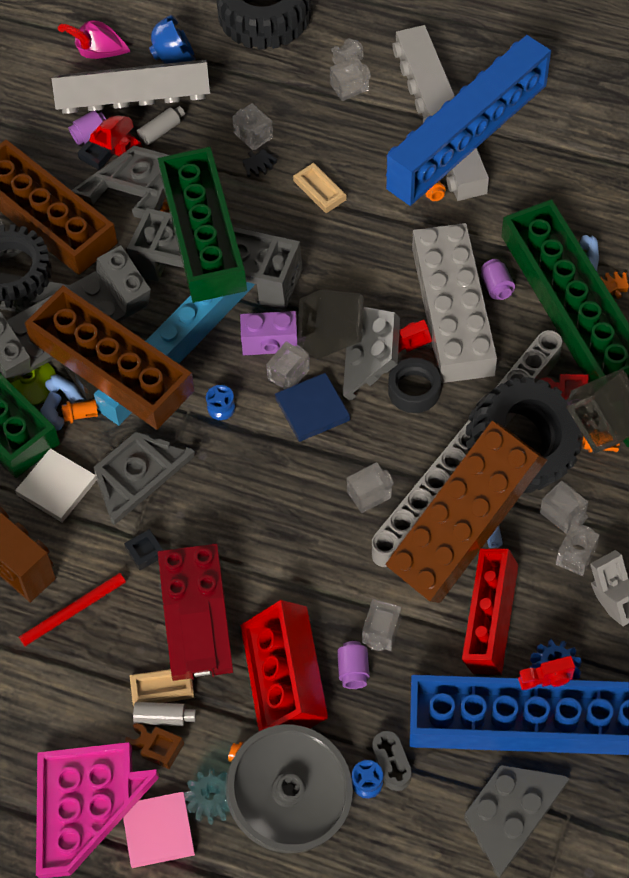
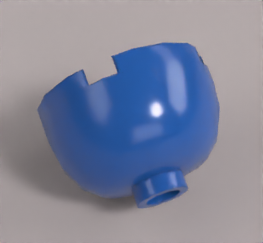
M173 15L162 19L153 28L151 33L153 45L149 47L150 52L156 61L161 59L164 64L194 61L196 58L193 56L192 46L184 31L179 28L176 29L175 25L178 24V21Z

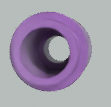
M91 111L73 121V125L69 126L68 129L78 145L86 144L90 139L91 133L106 118L102 112Z
M491 259L482 265L481 278L490 297L496 300L508 298L514 291L515 284L506 265L498 259Z
M357 641L346 642L337 651L339 680L342 681L344 688H363L367 685V679L370 677L368 648Z

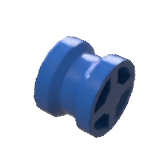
M216 385L208 390L206 402L209 415L216 420L230 418L235 412L233 391L225 385Z
M364 760L354 766L352 770V787L354 792L362 798H373L381 792L383 788V771L378 763L372 760Z

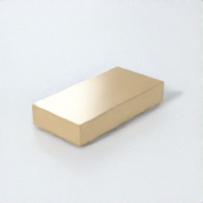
M315 163L293 175V181L325 213L346 201V194Z
M171 669L130 675L133 706L135 702L164 703L194 698L192 679L172 681Z

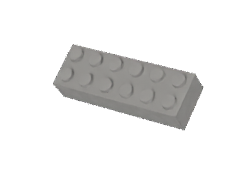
M207 60L62 74L51 78L55 109H62V114L78 112L79 107H88V111L102 110L106 104H113L114 108L129 107L130 102L139 101V106L155 104V99H164L165 103L179 102L180 97L190 96V100L206 99L205 94H210Z
M467 224L413 230L412 251L432 339L436 366L441 375V383L495 376L497 356Z

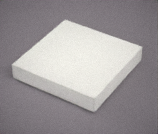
M50 448L15 491L17 496L63 523L97 479L95 474Z

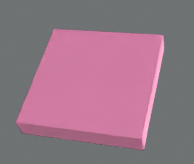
M184 792L139 800L123 817L132 868L195 855Z

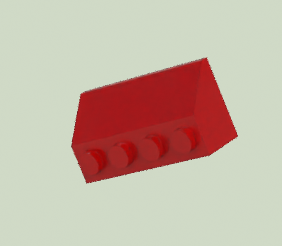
M280 600L241 624L258 730L261 731L276 725H298L311 728L327 719L328 714L307 606Z

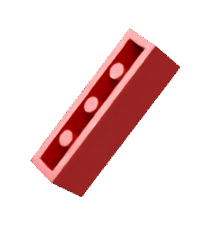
M480 549L462 655V660L472 674L502 675L518 572V563L509 549Z

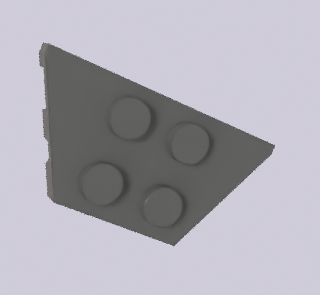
M357 305L349 306L343 396L348 400H353L356 397L355 391L365 383L371 386L382 374L389 372L398 365L400 317L395 312Z
M135 432L95 465L94 473L111 523L113 525L117 524L193 459L195 451L186 447V450L170 446L168 441L152 439L148 435Z
M500 765L466 811L464 819L470 830L477 837V842L483 853H486L497 877L501 878L569 782L568 777Z

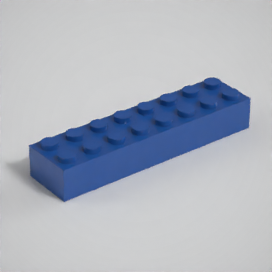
M528 35L519 42H514L503 56H498L488 69L481 71L468 86H463L452 100L446 101L438 112L433 116L427 117L423 125L416 131H411L401 144L391 148L387 154L386 189L409 206L414 204L546 87L551 50Z
M412 675L410 747L629 755V682L570 680L567 684L559 687H553L552 685L542 687V684H539L531 689L522 690L518 678Z

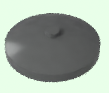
M276 725L257 732L240 747L232 759L227 772L226 798L234 821L248 838L258 845L275 852L301 853L319 847L340 829L351 807L353 794L352 779L344 757L330 740L320 733L303 726Z

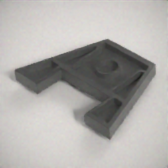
M133 146L71 191L92 205L108 187L140 196L142 198L132 209L134 217L142 219L146 208L161 210L166 196L157 158L169 155Z

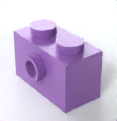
M296 311L240 314L243 355L298 352Z

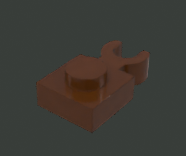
M134 723V731L141 735L138 739L126 737L125 742L131 744L132 750L142 749L140 752L142 758L170 769L184 745L183 739L158 727H155L152 734H150L142 724Z

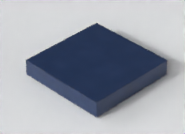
M326 373L275 393V399L299 442L350 421V415Z

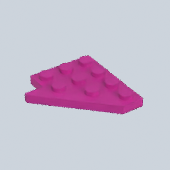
M129 742L37 753L36 876L38 878L71 876L159 779V773L156 769L132 772V746Z

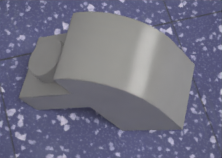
M614 550L590 563L595 581L591 582L597 599L607 613L620 625L625 626L629 623V579L622 554Z

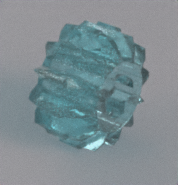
M211 768L208 772L209 776L204 777L203 773L198 771V782L189 780L187 784L190 791L184 793V798L189 802L187 805L188 812H196V820L200 822L207 816L208 823L212 825L215 821V816H219L220 820L225 821V811L230 812L226 798L227 773L223 771L216 777L214 769ZM210 793H216L213 800H207Z

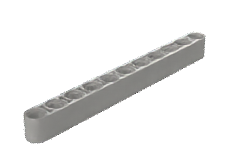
M549 330L539 334L497 386L514 378L521 380L523 377L534 378V383H536L541 378L546 377L560 359L561 336L557 332ZM516 413L507 414L505 427ZM468 420L372 538V559L378 566L387 567L385 565L457 468L447 465L455 464L458 466L469 452L464 445L470 439V436L466 435V425L471 421ZM433 484H438V485H440V486H442V487H440V488H433V487H431V485H433ZM415 505H423L425 508H423V509H417V508H414L413 506H415ZM404 525L408 527V529L399 530L396 527ZM387 546L391 548V550L381 551L379 550V548Z

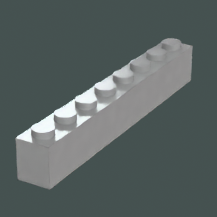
M425 25L397 31L396 42L393 43L394 55L396 58H400L401 73L408 78L409 93L415 95L416 110L418 114L422 113L423 123L427 117L433 116L438 112L446 101L452 100L455 97ZM477 148L447 173L448 189L450 192H454L457 201L485 195L488 192L489 177Z

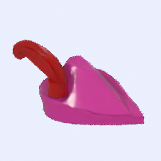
M87 21L80 29L67 24H60L57 28L60 32L66 31L75 37V46L85 58L100 59L130 52L128 46L113 29L100 21Z

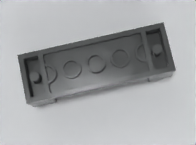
M146 208L127 247L129 258L143 278L159 281L166 264L184 267L170 213ZM233 227L245 270L246 282L257 284L259 304L286 310L303 270L300 241Z
M121 245L97 258L95 272L66 287L116 322H120L147 307L151 291ZM51 296L8 320L0 312V373L10 383L54 359L30 342L25 322Z

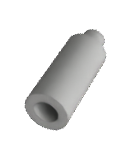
M180 106L176 109L168 108L139 128L137 134L145 145H149L180 123V118L185 115L183 108Z
M135 702L134 723L142 725L184 726L185 721H196V709H185V704Z

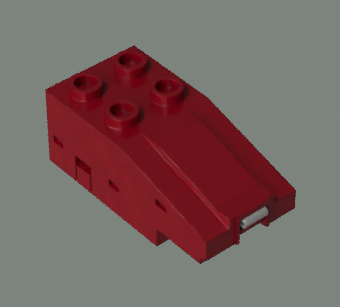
M217 544L158 551L172 681L194 680L193 674L195 677L210 675V671H212L213 677L214 675L233 673Z

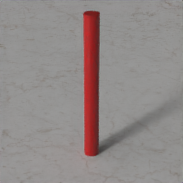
M118 573L20 635L21 643L26 647L126 583L121 573Z

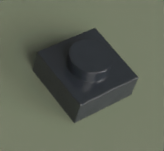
M88 141L77 153L80 160L100 170L115 154L114 148L110 150Z
M150 529L124 543L125 549L139 570L158 561V551H164Z

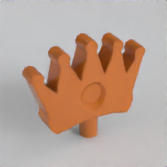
M614 272L613 277L609 273L605 274L606 280L602 279L611 295L615 294L617 299H620L622 297L621 292H628L629 284L627 283L625 272H623L622 278L618 275V272Z

